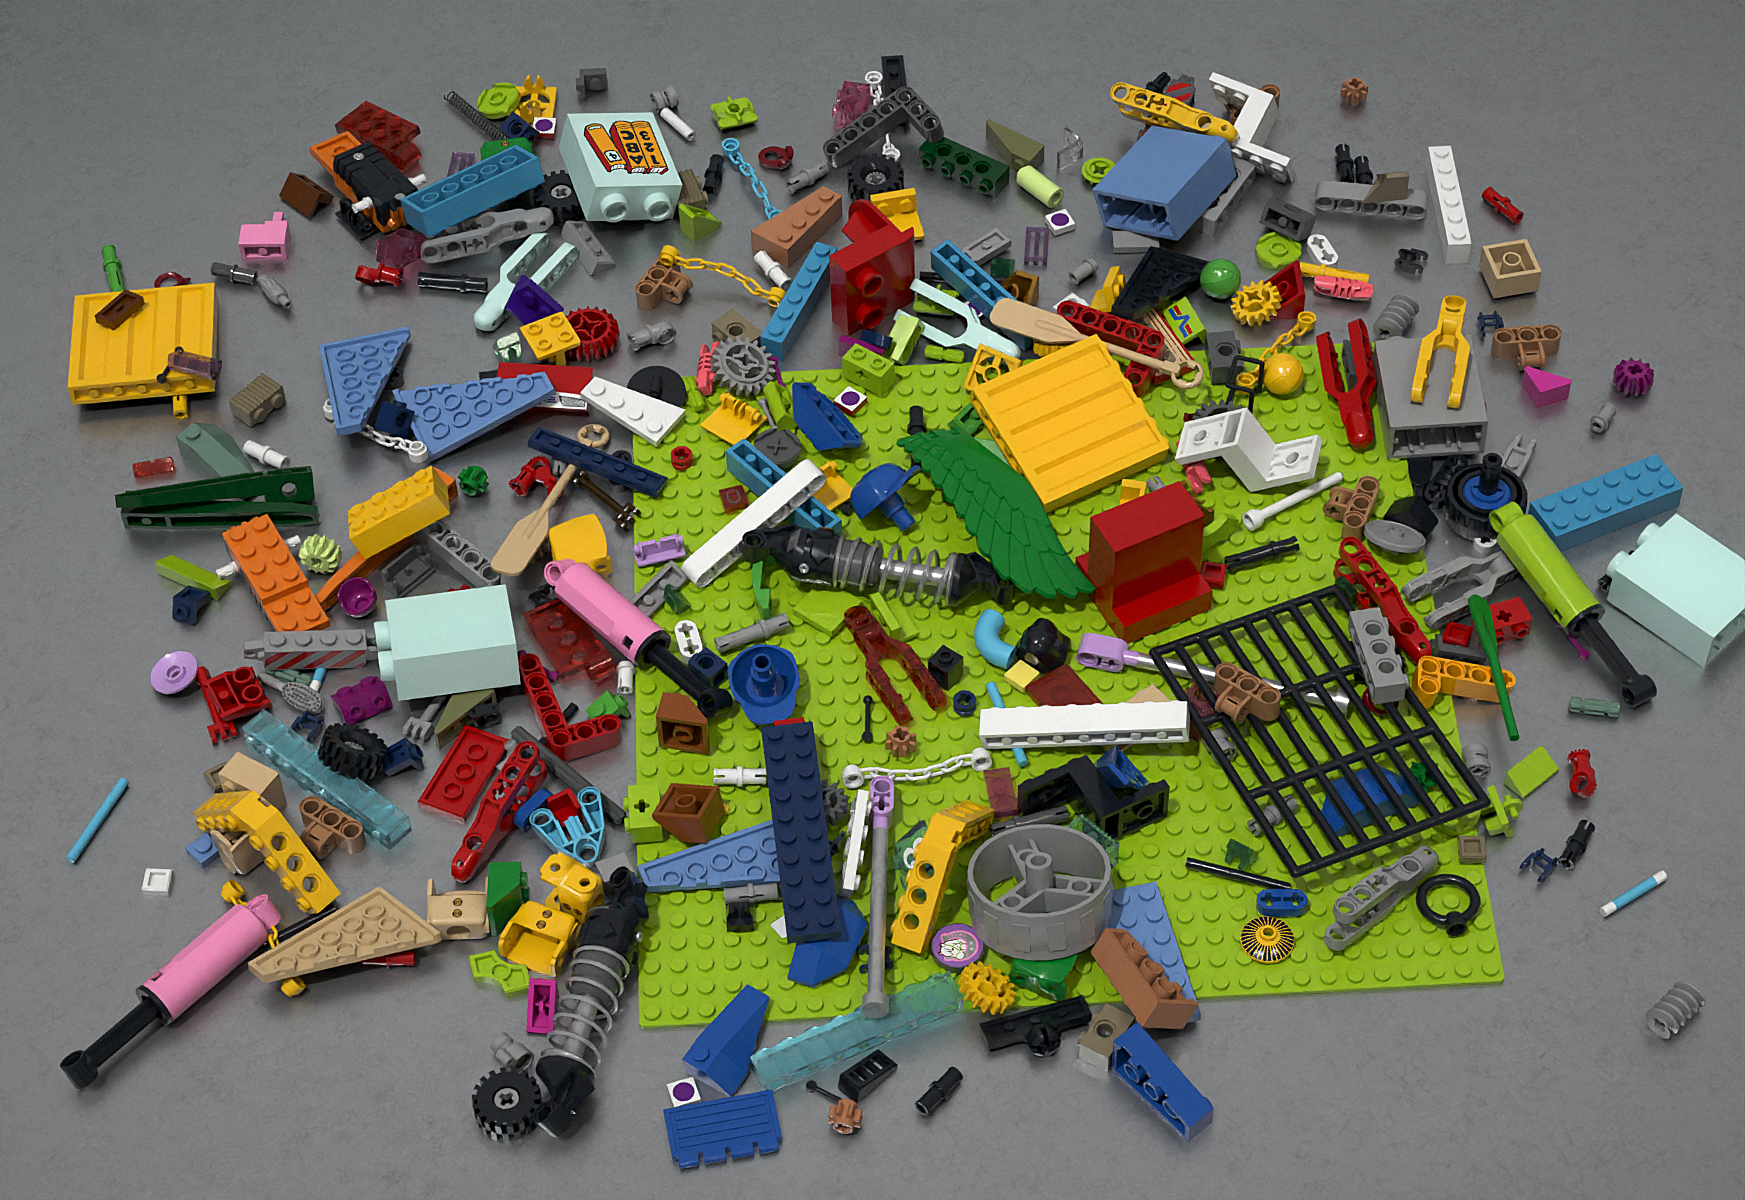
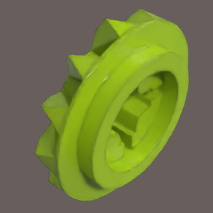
M1092 158L1083 164L1081 175H1083L1084 181H1090L1091 185L1099 183L1116 164L1107 158Z

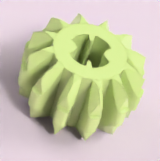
M315 534L313 537L308 536L299 550L301 564L307 565V570L312 569L316 574L322 572L326 575L328 572H334L342 559L341 545L335 544L334 539H328L326 535L320 537L318 534Z

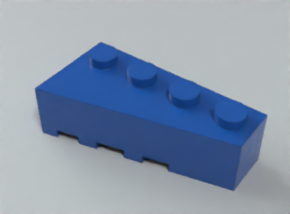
M1138 1022L1113 1041L1111 1070L1188 1142L1212 1123L1214 1108L1211 1102L1202 1096Z

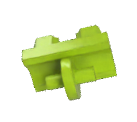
M1495 786L1487 787L1489 792L1487 796L1491 804L1489 807L1481 809V814L1483 816L1494 811L1497 813L1496 816L1484 820L1489 835L1492 836L1504 832L1506 838L1514 836L1507 816H1511L1512 820H1517L1519 818L1518 813L1523 809L1522 801L1517 798L1512 799L1511 795L1504 796L1505 802L1501 803Z

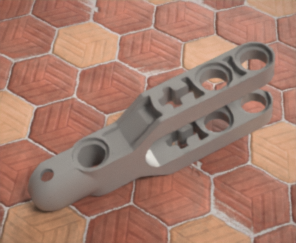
M546 207L530 210L514 209L500 213L482 211L476 217L461 221L456 226L458 227L456 233L451 234L444 229L435 237L426 238L419 231L420 240L423 242L421 245V257L427 263H437L491 251L506 241L524 238L528 234L547 230L554 222L553 212ZM475 221L478 227L473 228L471 222ZM545 221L546 225L542 226L540 222ZM473 239H477L479 244L475 245ZM450 243H458L460 248L456 251H451L447 246ZM433 247L437 250V253L429 256L425 254V250Z
M1504 551L1496 552L1484 559L1461 556L1410 580L1403 586L1401 592L1409 602H1412L1466 576L1475 578L1480 582L1481 586L1464 593L1461 598L1451 603H1443L1442 607L1423 618L1429 628L1435 630L1471 613L1468 604L1470 596L1474 594L1479 595L1487 602L1494 588L1507 583L1520 574V572Z
M1420 846L1410 855L1403 856L1391 866L1379 867L1337 898L1333 907V915L1336 921L1326 929L1323 939L1325 945L1332 950H1342L1387 917L1398 902L1417 887L1418 881L1434 870L1438 864V854L1429 846ZM1364 894L1367 897L1363 900H1360L1356 897V895ZM1339 907H1347L1350 911L1343 913L1339 910ZM1356 921L1360 924V927H1352L1349 924ZM1330 934H1339L1343 937V940H1335Z

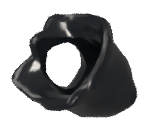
M1039 618L1024 630L1022 637L1015 646L1017 647L1016 657L1040 672V674L1057 673L1062 669L1070 651L1071 639L1059 631L1050 620Z

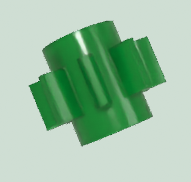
M468 466L467 469H462L458 476L461 480L459 482L461 490L468 495H478L480 491L484 493L489 485L486 481L488 478L486 471L479 466Z
M1412 761L1410 770L1423 789L1427 791L1428 786L1437 787L1436 782L1422 762L1415 763Z

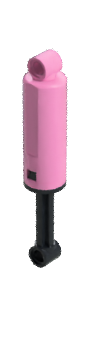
M568 558L547 563L544 569V577L548 584L555 586V596L641 670H647L654 665L657 666L697 701L698 709L706 718L723 715L731 711L733 706L731 694L725 689L711 687L668 650L671 636L586 563H576Z
M262 894L250 900L246 906H233L141 984L135 991L141 1002L85 1051H75L62 1060L60 1068L76 1089H81L91 1084L98 1076V1068L156 1019L162 1025L169 1026L260 948L268 939L267 930L271 929V925L276 926L281 920V915L269 896Z

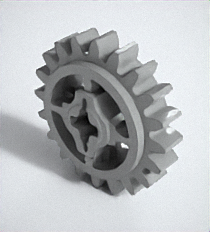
M736 336L733 342L728 337L725 343L721 341L718 347H715L710 360L712 364L710 371L716 372L714 380H722L719 385L720 387L728 386V393L736 390L738 397L741 392H744L745 396L749 397L752 391L757 396L760 390L763 391L766 384L773 380L776 372L773 369L775 361H769L772 354L764 353L765 346L757 347V340L749 343V337L741 341L740 337Z

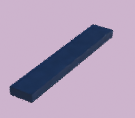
M539 427L528 440L529 448L655 498L659 496L668 484V477L542 427Z

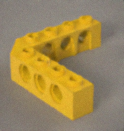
M254 790L216 793L192 812L196 818V825L203 832L210 833L213 829L220 833L246 831L250 837L248 839L250 844L256 850L261 851L265 857V864L269 869L277 872L281 878V885L288 892H292L297 899L295 901L296 905L304 913L318 914L341 894L280 811L273 805L264 806L260 801L261 796ZM275 836L279 840V847L276 850L272 846V840ZM291 857L295 862L292 871L288 867V860ZM306 878H308V880L310 881V888L308 891H306L303 886Z
M964 800L937 812L931 817L928 829L921 843L916 845L913 853V858L916 860L913 869L911 868L906 876L905 883L908 886L906 893L902 894L898 903V909H901L898 919H895L891 926L890 934H893L891 943L920 954L928 950L958 849L963 847L965 843H971L973 839L978 840L979 836L988 835L989 825L992 824L995 809L970 800ZM926 863L933 866V876L927 874L925 870ZM919 888L925 891L927 895L926 901H922L918 897ZM911 914H915L918 917V926L911 923Z

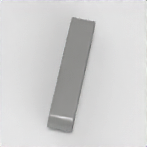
M1321 181L1316 186L1314 203L1315 207L1321 211L1409 220H1421L1427 214L1428 195L1423 190L1408 188L1407 197L1404 200L1361 204L1373 185Z
M440 519L412 534L477 588L501 584V573L491 569V559L443 520ZM432 532H437V533H439V534H438V535H432V534H430V533H432ZM450 547H456V548H458V549H456V550H450L449 548H450ZM467 562H475L476 564L470 565ZM491 576V577H493L494 579L489 580V579H486L485 577Z

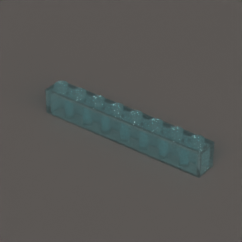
M263 709L241 728L244 736L243 742L249 750L257 751L268 764L271 765L273 763L277 766L285 777H292L304 791L309 790L316 797L359 821L362 824L363 831L370 836L375 844L379 846L382 844L388 850H391L412 831L409 816L357 777L356 779L350 778V775H345L344 777L338 771L335 773L331 771L330 766L325 767L323 761L318 759V749L266 710Z
M950 971L943 974H933L927 981L920 984H910L903 991L894 995L887 994L889 997V1012L883 1018H868L862 1014L861 1006H859L850 1014L835 1016L822 1026H812L801 1035L794 1038L786 1037L778 1045L757 1050L750 1056V1063L762 1091L778 1090L963 1010V996L959 992V988Z

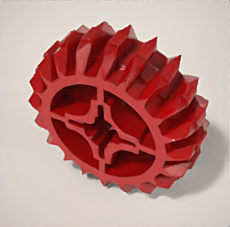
M589 306L586 309L578 307L576 312L570 310L569 316L565 315L581 341L580 346L564 351L565 354L569 355L570 359L577 357L579 362L582 359H586L589 363L590 359L595 358L598 361L600 356L607 358L608 352L613 353L614 347L618 346L620 336L618 322L614 319L612 313H607L606 309L600 311L597 306L594 309H590Z

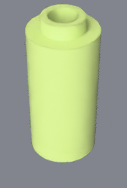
M1028 165L1018 171L1017 184L1047 207L1054 208L1062 201L1064 190L1035 168Z

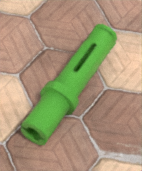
M111 244L105 245L101 253L104 259L103 269L107 273L111 292L124 291V282L120 271L122 265L121 261L117 258L116 248Z

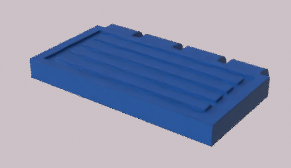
M772 1089L663 1109L673 1163L679 1162L680 1169L699 1166L698 1158L703 1157L705 1165L727 1161L726 1153L731 1152L732 1160L754 1156L753 1148L758 1147L759 1154L779 1151L778 1143L783 1142Z

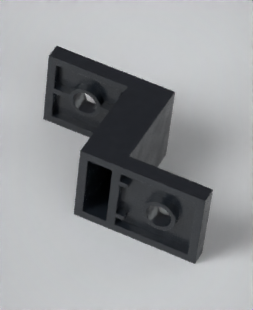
M1086 754L1080 758H1073L1060 767L1051 768L1044 774L1033 779H1027L1018 785L1017 815L1019 817L1069 803L1091 837L1103 847L1166 818L1170 786L1163 779L1156 783H1150L1137 792L1128 793L1118 800Z

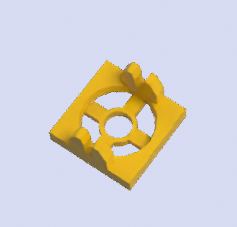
M527 75L524 80V86L515 87L518 89L521 98L523 96H531V99L527 102H520L513 112L528 123H533L534 117L554 118L558 93L557 87H545L544 80L540 75H537L536 83H533L531 76ZM538 96L547 97L549 103H541L538 100ZM530 104H532V109H528Z
M979 343L963 388L972 391L973 387L979 385L977 378L981 375L985 382L989 381L986 377V372L992 367L997 370L998 377L1001 376L1002 372L999 367L1002 360L1008 365L1009 372L1021 367L1024 361ZM994 356L992 365L983 367L987 363L986 358Z

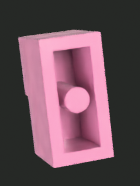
M274 212L272 221H265L264 224H241L238 245L242 260L288 259L291 235L288 221H285L283 212Z

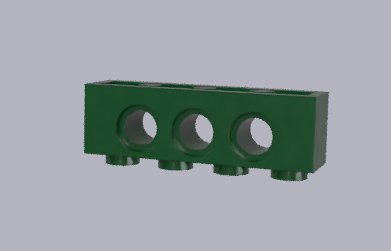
M944 136L936 143L926 140L919 147L920 165L973 188L982 194L996 198L1009 183L1010 166Z

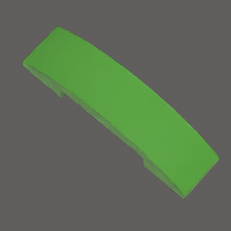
M773 556L762 559L759 563L753 564L752 567L755 603L761 619L764 620L770 619L772 613L770 589H764L766 566H776V560Z

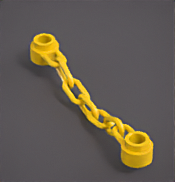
M669 245L663 246L659 254L660 262L665 266L676 264L687 270L706 269L732 277L741 282L752 295L767 299V303L774 308L779 306L786 294L779 287H772L770 291L762 289L754 279L739 273L736 268L728 264L704 261L701 258L679 257V251ZM689 262L700 263L699 266H690ZM721 266L731 269L730 274L721 271ZM750 281L757 287L754 291L748 286Z
M1310 311L1300 312L1297 324L1288 333L1280 335L1272 347L1267 348L1263 352L1259 360L1265 363L1267 360L1265 356L1269 351L1272 356L1278 354V350L1282 345H1288L1305 332L1312 331L1316 325V315ZM1258 364L1254 371L1238 374L1235 385L1254 389L1255 383L1258 381L1260 365ZM1238 391L1240 394H1249L1247 392Z
M229 879L222 886L221 896L229 903L246 906L247 903L242 902L240 899L245 894L244 889L235 880ZM271 925L274 935L270 934L267 941L270 943L271 948H274L275 944L277 946L280 943L277 939L278 931L274 925ZM299 976L282 979L281 989L289 997L299 995L306 988L305 983Z

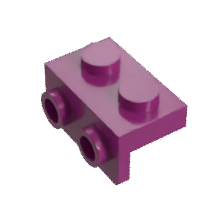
M377 676L365 677L359 684L340 688L336 694L330 696L333 705L341 712L344 723H349V725L393 706L386 685Z

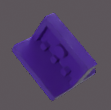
M525 275L519 277L505 305V309L523 325L564 311V308Z

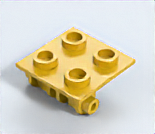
M722 393L719 398L721 405L700 424V427L729 444L735 445L743 438L747 439L767 420V417L762 415L759 409L750 407L746 402L743 403V400H736L731 393Z
M827 461L820 467V470L826 475V482L812 495L830 511L851 499L850 494L853 489L835 471L838 469V466L834 461Z

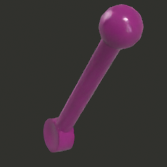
M772 356L769 361H775L774 369L776 370L775 374L778 384L786 387L778 368L779 358Z
M1556 621V622H1555V625H1556L1558 628H1561V629H1562V627H1561V626L1559 625V623ZM1567 635L1579 651V658L1587 660L1590 655L1589 651L1583 649L1574 637Z
M519 650L517 652L518 658L523 654H527L526 651ZM543 667L549 680L556 682L559 678L558 673Z

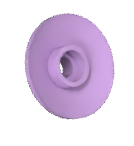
M186 651L169 653L154 665L150 674V682L154 689L160 693L172 694L179 692L189 686L195 679L198 672V662L191 653Z

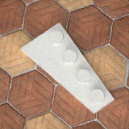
M594 377L580 392V398L655 447L660 444L685 416V409L598 377Z

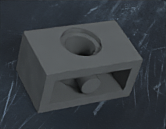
M1277 198L1266 202L1259 223L1296 241H1301L1310 237L1317 216Z
M1234 331L1206 333L1204 350L1211 384L1225 383L1234 357L1241 353L1240 340L1235 339ZM1238 360L1230 382H1236L1237 375L1244 372V361Z

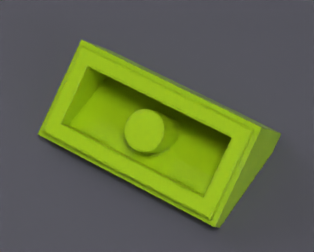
M1540 745L1507 771L1504 784L1524 799L1556 774L1559 768L1546 749Z

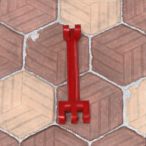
M202 666L198 667L195 680L197 686L201 685L214 722L213 725L207 726L212 744L218 743L217 733H220L222 741L227 740L225 732L227 730H230L232 738L237 737L233 721H223L203 684L204 681L211 679L209 670Z

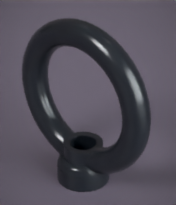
M1454 874L1432 876L1420 885L1416 893V905L1419 912L1430 922L1445 926L1446 933L1450 936L1461 935L1467 930L1466 923L1474 918L1481 903L1477 888L1469 880ZM1439 885H1455L1462 888L1468 894L1470 903L1468 908L1462 913L1452 911L1446 915H1441L1434 912L1428 906L1427 894L1431 889Z

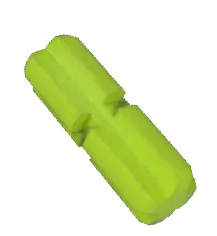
M927 345L924 355L928 359L939 361L945 359V362L963 363L965 359L964 351L950 348L945 350L944 347Z
M694 377L683 378L686 395L689 397L692 409L695 412L703 411L705 409V402L701 392L698 390Z

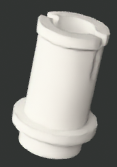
M622 661L616 667V673L618 674L617 692L622 695H629V693L633 692V675L636 673V668L632 662Z

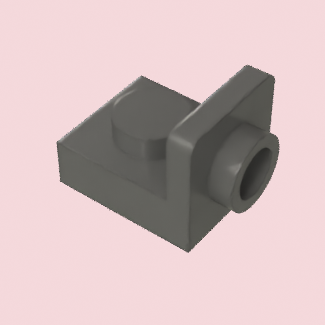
M606 68L580 69V78H576V91L581 92L582 100L586 99V91L608 90Z

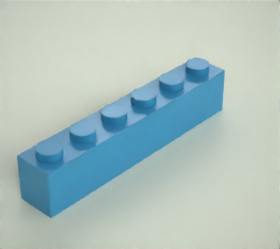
M949 239L930 251L931 268L989 320L991 311L1000 299L1010 298L1018 301ZM999 328L1022 350L1026 351L1033 345L1032 338Z
M819 242L815 243L760 336L761 347H766L764 350L765 354L771 353L772 356L778 357L781 362L785 360L830 282L829 255L837 252V247Z
M744 438L726 450L727 470L759 497L786 475L783 470ZM814 496L808 498L785 518L789 523L794 522L799 527L810 529L827 527L833 529L835 533H841L842 535V520Z

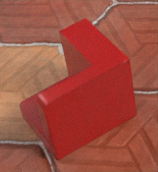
M571 788L547 798L548 809L552 812L555 819L558 820L564 833L568 832L564 821L568 820L570 816H578L582 825L584 824L581 805Z

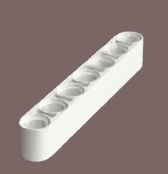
M806 459L800 462L683 563L682 572L696 587L702 588L708 585L742 556V536L746 532L763 529V527L772 529L824 485L826 475L811 460Z

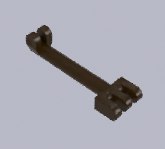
M580 469L577 472L580 475L578 478L574 476L571 479L577 486L585 488L617 515L612 520L625 531L629 527L623 521L625 519L631 523L635 521L629 514L631 512L637 516L641 514V511L629 501L624 506H621L591 482L590 477L583 470Z

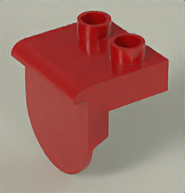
M858 199L851 203L848 211L849 220L842 228V232L852 244L829 255L832 321L848 337L862 329L870 330L877 327L884 317L911 304L915 299V291L910 289L915 278L914 228L911 227L901 232L875 205L865 199Z

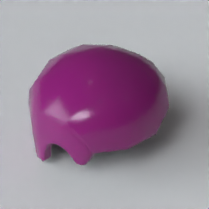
M360 577L348 579L341 585L337 593V598L343 611L351 617H363L375 609L377 594L371 583L366 579Z

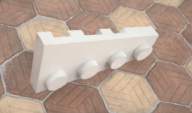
M858 789L849 811L851 817L847 827V834L851 835V837H848L845 845L844 857L847 858V861L843 863L839 896L850 898L853 890H858L860 875L856 874L857 865H862L864 850H860L861 841H865L868 826L864 825L865 816L869 817L872 801H868L869 791Z

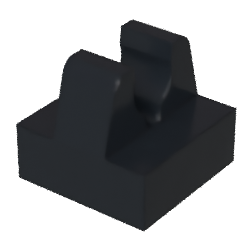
M732 902L726 904L727 932L754 930L752 902Z

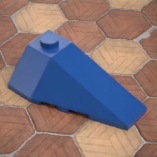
M1116 744L1093 763L1111 789L1141 790L1150 784Z
M747 984L698 1036L685 1054L682 1061L686 1072L724 1095L733 1097L747 1078L750 1060L755 1052L756 1040L759 1030L763 1025L770 997Z

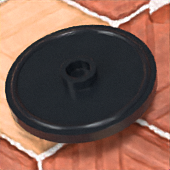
M649 366L639 370L631 377L627 388L680 408L686 398L685 383L681 376L674 370L664 366Z

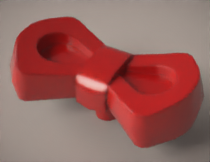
M541 466L535 470L533 480L543 483L547 488V495H549L557 483L556 478L551 475L548 466Z

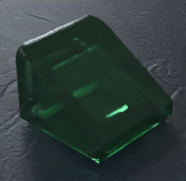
M992 258L990 275H1012L1015 269V260Z
M670 584L665 586L663 598L675 614L679 615L691 607V604L678 587Z

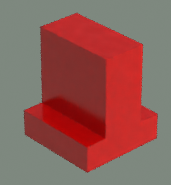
M1180 481L1091 516L1089 552L1076 557L1075 565L1096 588L1088 596L1115 635L1127 644L1211 609L1213 590L1200 574L1205 515Z

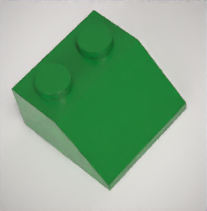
M489 862L486 909L491 935L498 936L503 932L509 920L518 912L522 904L530 901L527 872L522 871L521 862Z

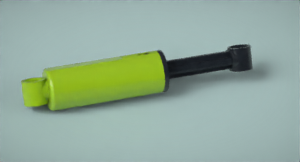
M1510 502L1489 513V520L1493 529L1499 533L1497 536L1499 546L1569 637H1575L1580 634L1584 635L1622 685L1620 691L1625 703L1634 708L1654 698L1657 695L1655 683L1648 675L1637 673L1598 622L1605 614V608L1536 518L1531 514H1523L1520 506L1515 502Z

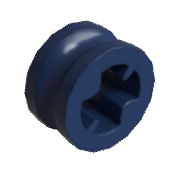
M962 690L954 695L953 709L956 714L969 716L974 713L976 697L972 692ZM965 701L966 704L969 702V705L964 706V703L960 705V702Z

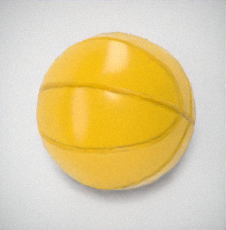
M1288 353L1275 354L1264 363L1263 384L1272 393L1277 395L1290 394L1301 385L1304 376L1303 367L1300 361L1293 355Z

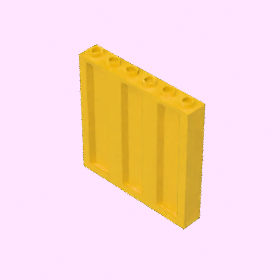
M215 282L128 290L143 296L145 304L115 330L96 323L95 315L123 291L75 295L68 375V391L72 405L215 391L218 296ZM182 347L184 353L177 358L166 376L167 381L163 384L158 383L157 375L163 373L175 354V348Z
M1097 334L973 387L969 399L1010 467L1029 482L1046 513L1165 460L1169 451L1167 438L1160 434L1156 421L1148 415L1142 399L1137 398L1131 382L1127 378L1125 379L1118 362L1112 359L1106 343L1101 341Z

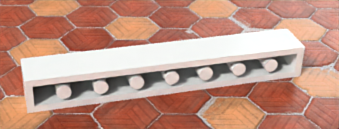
M1178 700L1170 702L1147 701L1144 703L1121 702L1118 704L1095 703L1092 705L1069 704L1067 706L1043 705L1041 707L1018 706L1015 708L992 707L990 709H981L979 737L982 747L985 749L1189 742L1190 713L1187 701Z

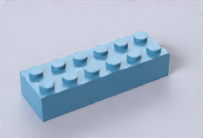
M514 145L401 198L400 201L407 224L428 237L436 236L442 230L457 226L467 218L476 217L480 212L488 208H495L499 203L507 199L516 198L518 194L526 190L535 189L537 185L545 182L539 158L518 145Z
M1655 454L1530 502L1528 514L1536 518L1555 545L1563 552L1679 507L1684 487L1661 458Z

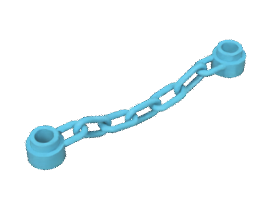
M734 138L725 139L722 142V153L734 164H737L740 171L751 179L755 194L763 200L766 207L765 214L768 220L782 212V210L771 206L767 197L768 190L764 183L758 180L754 168L749 163H745L740 153L739 141ZM759 184L764 190V192H762L761 195L759 194L756 188L759 187Z

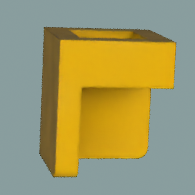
M1122 479L1119 505L1146 495L1147 482Z

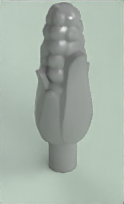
M265 274L258 277V283L262 287L261 291L273 303L282 305L285 309H289L292 306V302L288 299L287 291L277 283L274 277L270 278Z

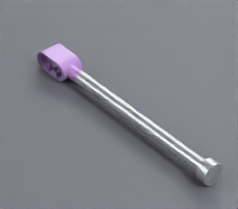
M1085 633L1082 636L1076 660L1084 666L1118 672L1123 669V665H1129L1159 672L1149 654L1128 650V644L1122 639L1095 633ZM1163 657L1174 675L1192 678L1180 660ZM1195 664L1207 682L1215 683V669L1213 667ZM1261 677L1264 682L1278 690L1284 688L1280 681ZM1313 688L1300 693L1306 702L1325 706ZM1338 688L1337 693L1328 691L1343 715H1347L1350 700L1342 688Z
M883 775L873 778L870 784V801H872L869 824L873 828L868 988L867 993L862 996L861 1012L864 1016L872 1019L883 1018L889 1012V997L884 993L888 832L893 821L894 782L891 778Z

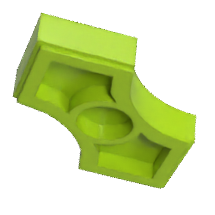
M1220 513L1210 525L1205 527L1203 531L1202 555L1215 543L1226 540L1239 522V519L1234 515Z
M495 950L468 956L475 983H492L501 988L507 998L528 993L530 976L527 965L506 963L498 957Z

